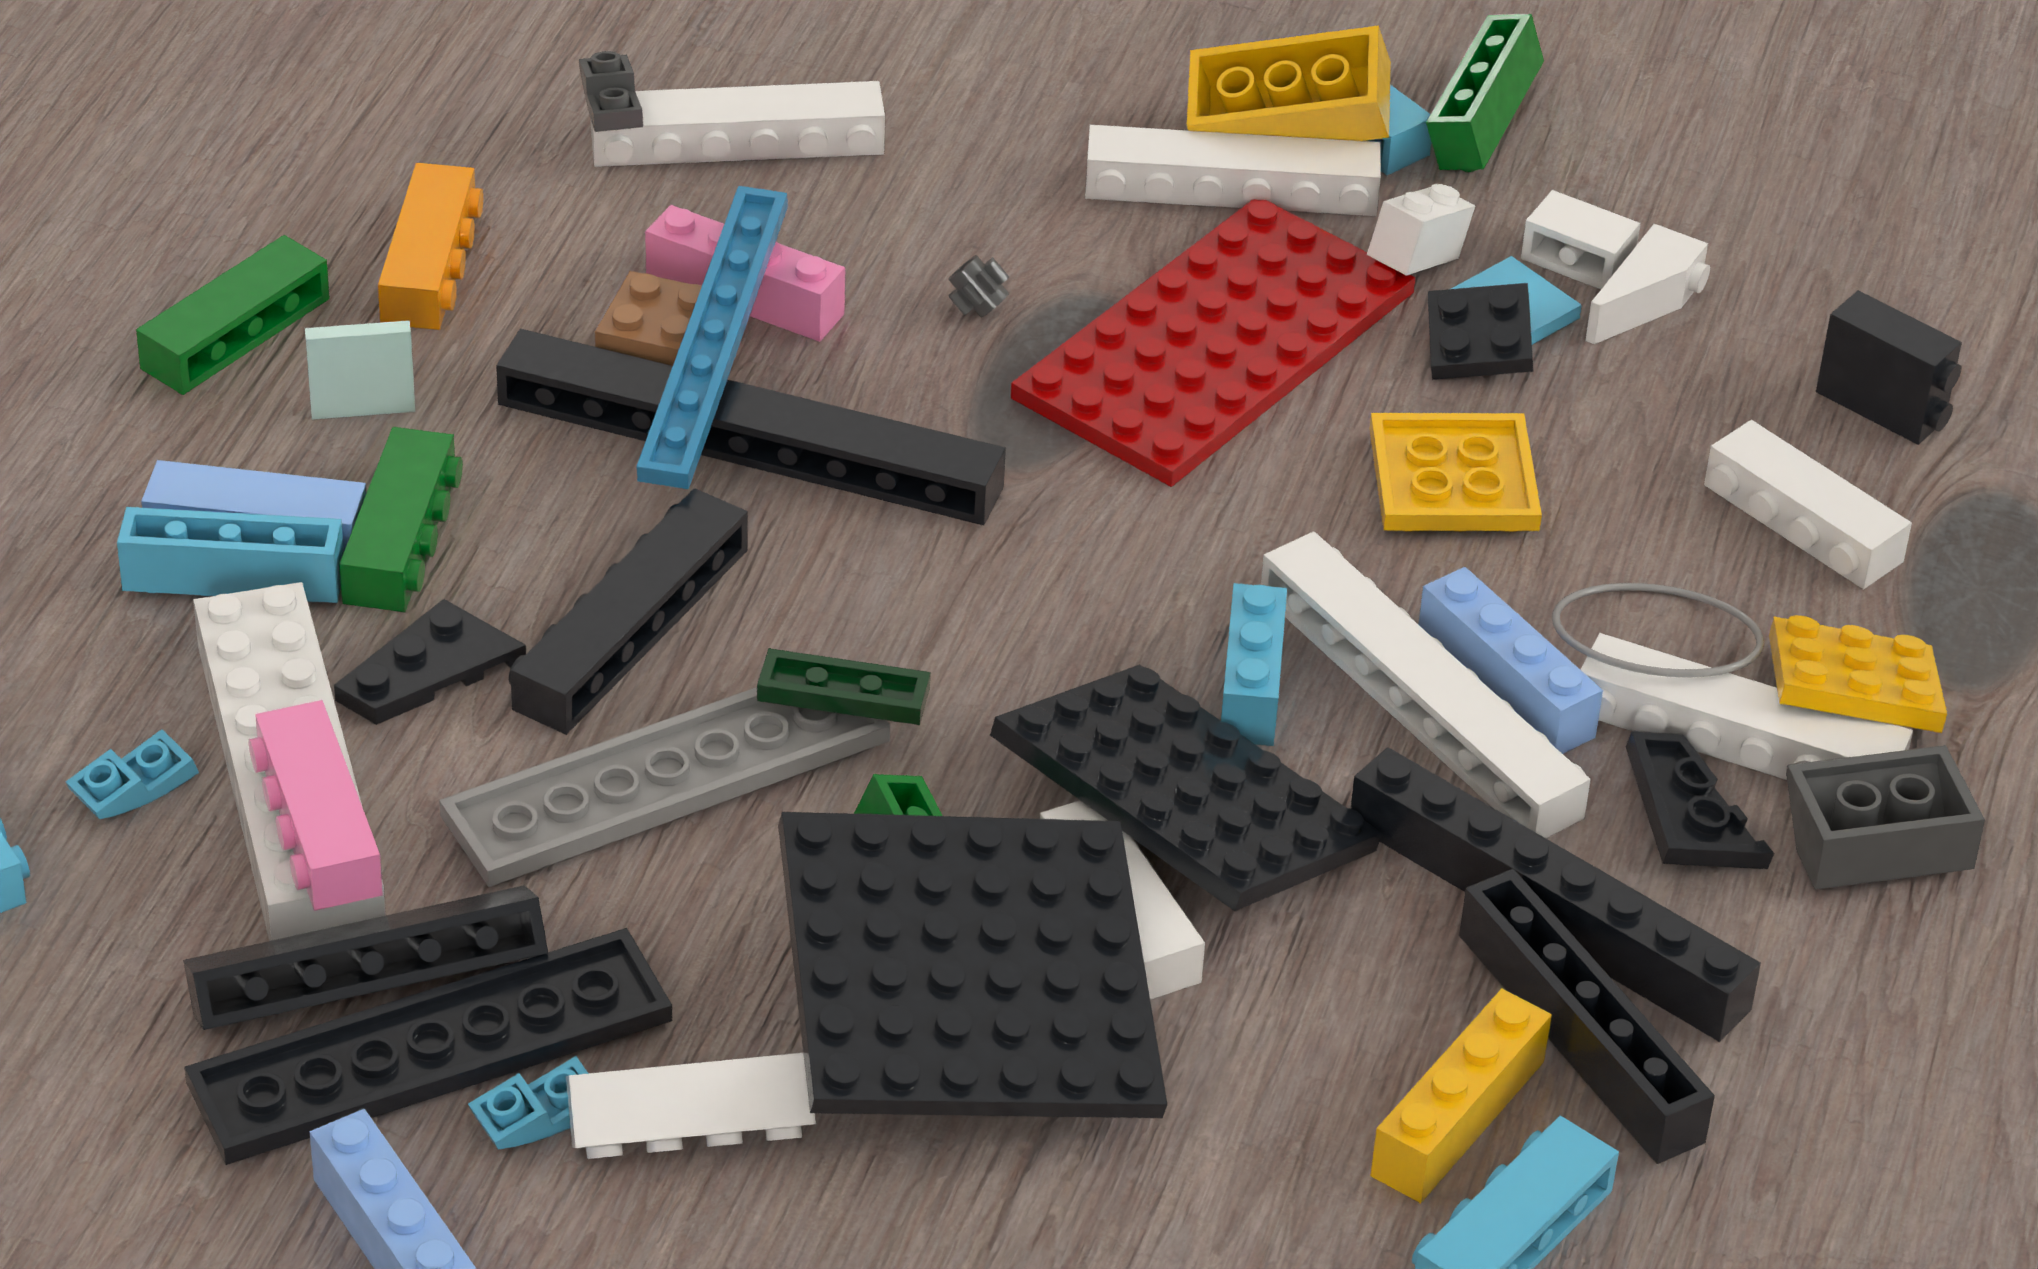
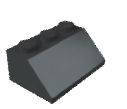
M1946 745L1787 765L1786 776L1796 850L1815 890L1975 869L1985 819Z

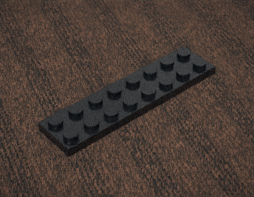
M624 928L548 952V954L528 958L185 1066L186 1084L225 1165L308 1139L310 1138L309 1131L362 1109H365L369 1116L374 1118L671 1022L672 1004L628 928Z

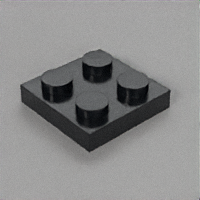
M1528 283L1428 291L1432 380L1534 372Z

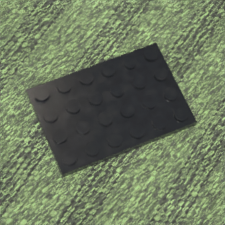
M1140 664L996 716L991 729V737L1108 821H1121L1123 832L1233 911L1242 909L1376 852L1382 836V832L1366 822L1360 813L1334 800L1324 793L1317 783L1298 775L1281 763V760L1275 754L1262 750L1242 736L1236 727L1221 722V720L1200 707L1197 700L1180 693L1161 680L1158 673L1154 670L1143 667Z

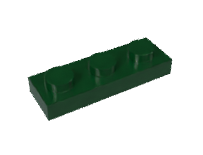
M768 648L757 683V701L920 725L930 690L931 672Z

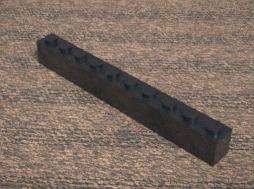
M519 329L496 365L498 405L646 441L673 366ZM727 379L701 455L984 526L1004 488L1006 447Z

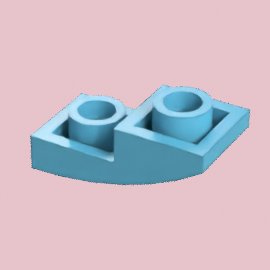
M161 729L122 759L112 749H109L68 779L66 784L99 819H104L134 810L162 797L194 777L199 771L194 760Z
M577 1056L530 1084H527L520 1073L471 1101L468 1105L497 1149L532 1143L571 1128L566 1076L589 1073Z

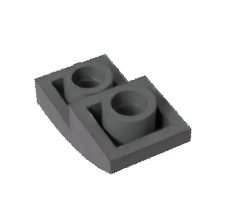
M602 51L593 54L591 58L579 59L583 90L594 131L643 127L642 107L635 92L634 71L627 54L620 55L612 51Z

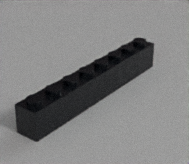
M1389 747L1383 750L1354 776L1351 809L1360 813L1366 822L1382 832L1380 843L1464 892L1466 887L1514 869L1611 979L1720 1042L1752 1010L1761 962Z

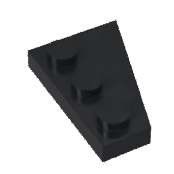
M443 599L334 685L335 701L377 725L433 701L435 691L461 681L465 686H469L483 680L485 670L504 662L511 668L519 656L526 655V645Z
M1631 732L1626 750L1662 864L1751 869L1769 868L1774 852L1765 840H1754L1745 828L1748 818L1738 805L1729 806L1715 788L1718 779L1684 734Z

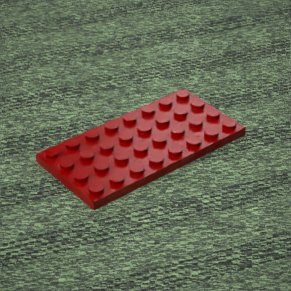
M1253 199L1011 383V399L1172 487L1414 293L1416 277L1402 274L1368 256L1366 251L1276 206L1272 202Z

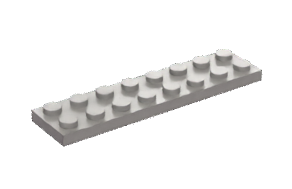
M756 687L439 800L440 816L487 886L492 887L889 742L890 724L886 720L757 701Z

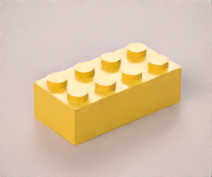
M1379 25L1190 50L1187 106L1188 131L1354 141L1389 138L1391 61Z

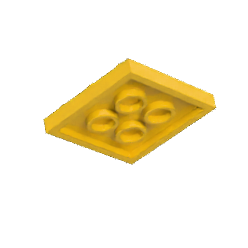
M1371 413L1369 430L1383 530L1457 532L1540 531L1542 513L1524 413Z
M1794 615L1790 616L1789 619L1773 617L1769 640L1780 704L1942 733L1947 710L1932 645H1928L1923 640L1910 635H1897L1895 638L1873 635L1868 629L1856 625H1845L1841 629L1824 626L1806 616Z

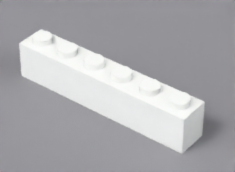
M879 81L635 91L642 107L643 127L595 132L591 122L594 167L884 155L885 113Z
M1090 125L1085 199L1242 208L1251 200L1256 199L1267 200L1286 211L1376 216L1381 178L1380 142Z
M1599 633L1591 648L1616 659L1651 667L1670 669L1711 668ZM1588 656L1580 669L1603 690L1598 721L1630 731L1684 734L1697 752L1787 780V765L1909 750L1913 730L1894 724L1780 704L1776 687L1731 673L1706 677L1657 676L1614 667Z

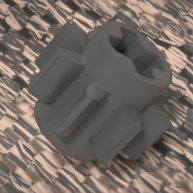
M975 255L949 277L948 280L956 289L948 296L964 315L974 309L980 317H984L1009 295V292L1002 285L1009 276L993 257L984 264Z

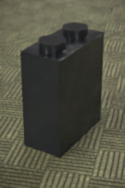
M1857 290L1830 314L1816 393L1919 445L1934 430L1941 431L1952 415L1953 405L1949 401L1952 388L1957 383L1961 374L1962 367L1958 364L1962 342Z

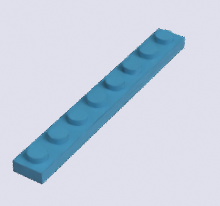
M738 186L637 463L638 482L689 489L788 209L787 193Z

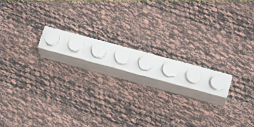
M1313 531L1264 554L1261 585L1287 588L1285 618L1491 807L1544 838H1548L1584 819L1591 779L1582 768L1566 758L1549 742L1543 733L1536 731L1514 711L1507 701L1502 700L1479 680L1474 671L1466 668L1444 648L1438 639L1430 636L1411 619L1403 608L1398 607L1382 593L1370 578L1365 577L1353 567L1339 550L1331 547Z

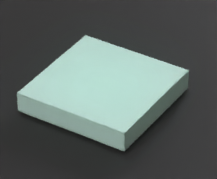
M410 320L305 328L312 420L415 412Z

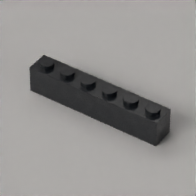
M696 488L679 504L672 505L664 518L649 533L643 534L637 540L634 548L619 563H614L609 567L604 578L588 594H582L575 602L574 607L557 624H552L545 631L542 639L526 655H521L515 660L508 678L511 685L512 710L567 735L748 551V511Z
M1514 869L1466 887L1459 932L1460 938L1506 991L1552 1014L1548 1039L1655 1163L1659 1164L1705 1144L1715 1095Z
M523 885L185 959L183 963L193 1015L202 1029L207 1030L548 954V947L539 897Z

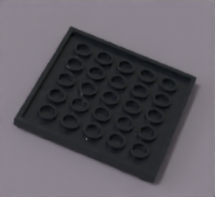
M813 812L781 813L778 830L810 1113L1163 1118L1168 1104L1121 821Z

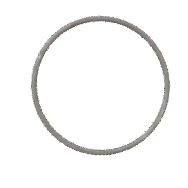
M1613 583L1592 586L1565 596L1558 602L1552 613V622L1556 632L1567 644L1577 651L1605 664L1649 675L1706 677L1726 674L1744 668L1754 662L1760 656L1764 647V637L1760 628L1745 613L1716 598L1665 585ZM1612 591L1665 593L1697 600L1735 616L1753 632L1756 646L1747 657L1724 666L1704 669L1651 667L1616 659L1581 644L1563 628L1560 614L1569 603L1592 594Z

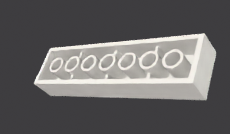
M303 583L276 585L268 588L193 599L198 649L269 941L386 916L383 882V896L314 911L307 889L297 890L290 867V856L294 855L293 850H283L276 827V816H280L279 810H268L262 786V777H267L265 771L256 773L251 761L248 740L257 738L255 714L323 700L360 800Z

